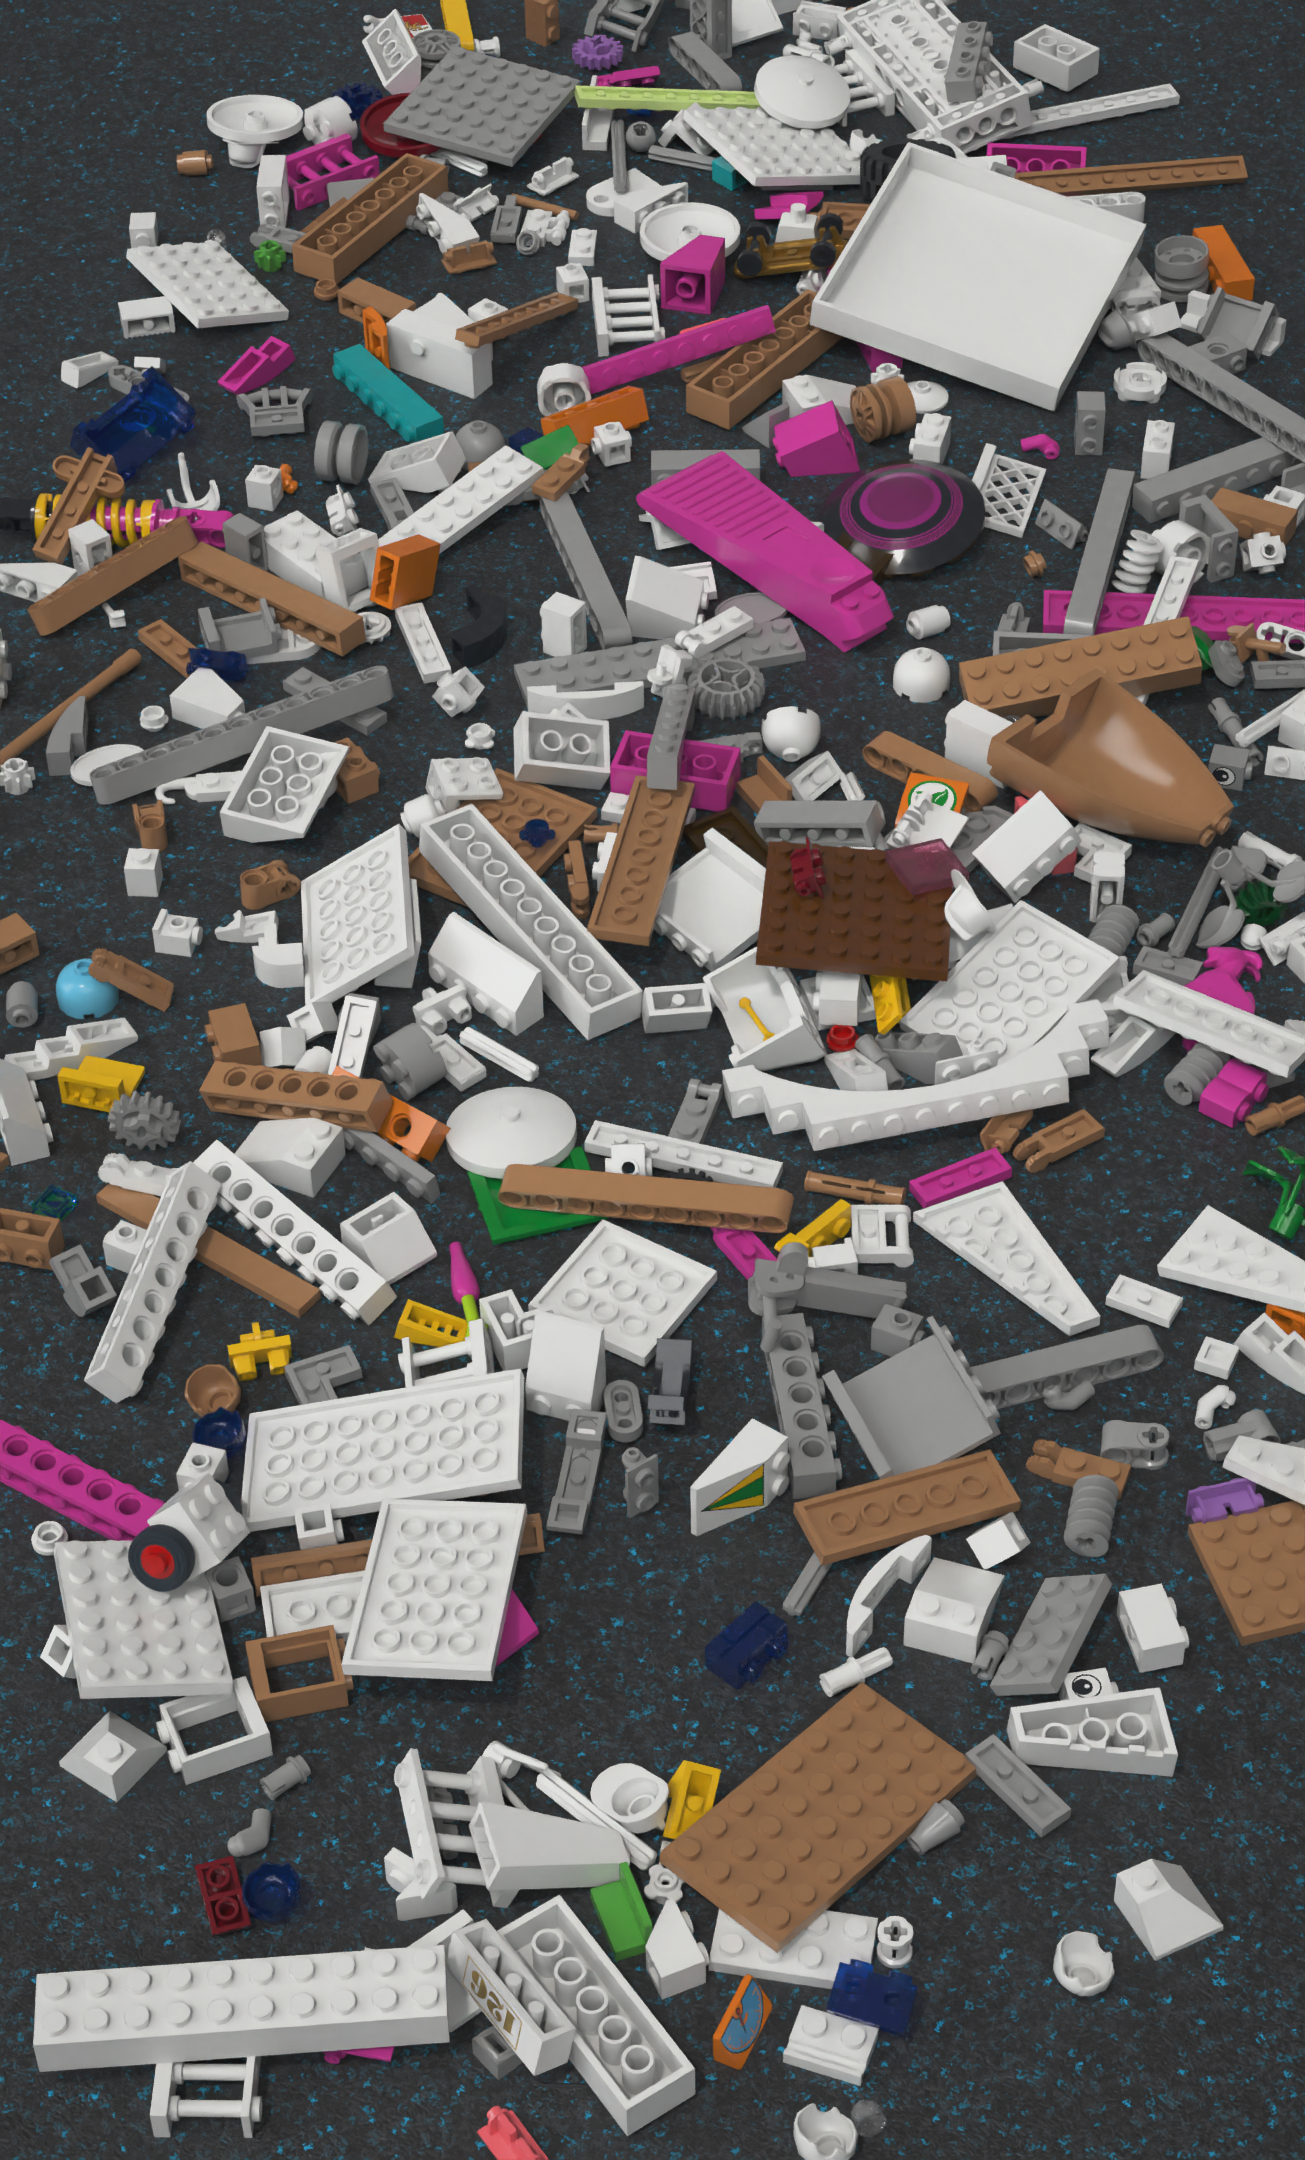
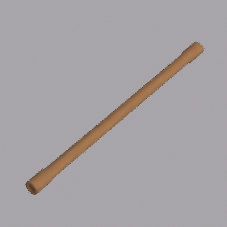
M129 649L117 658L111 666L1 749L0 765H4L7 760L17 757L52 730L59 717L79 696H85L87 703L120 676L125 675L141 663L142 659L139 652L135 649Z

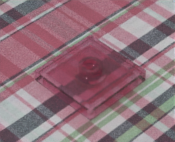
M942 838L886 851V862L912 895L954 886L951 878V870L953 869L958 870L969 882V872Z

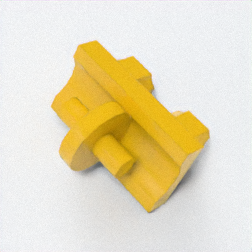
M259 1322L251 1323L253 1333L240 1335L241 1343L227 1345L230 1368L234 1367L239 1381L256 1378L255 1364L268 1361L271 1375L285 1374L284 1366L289 1364V1358L292 1357L290 1335L275 1337L274 1329L260 1331Z

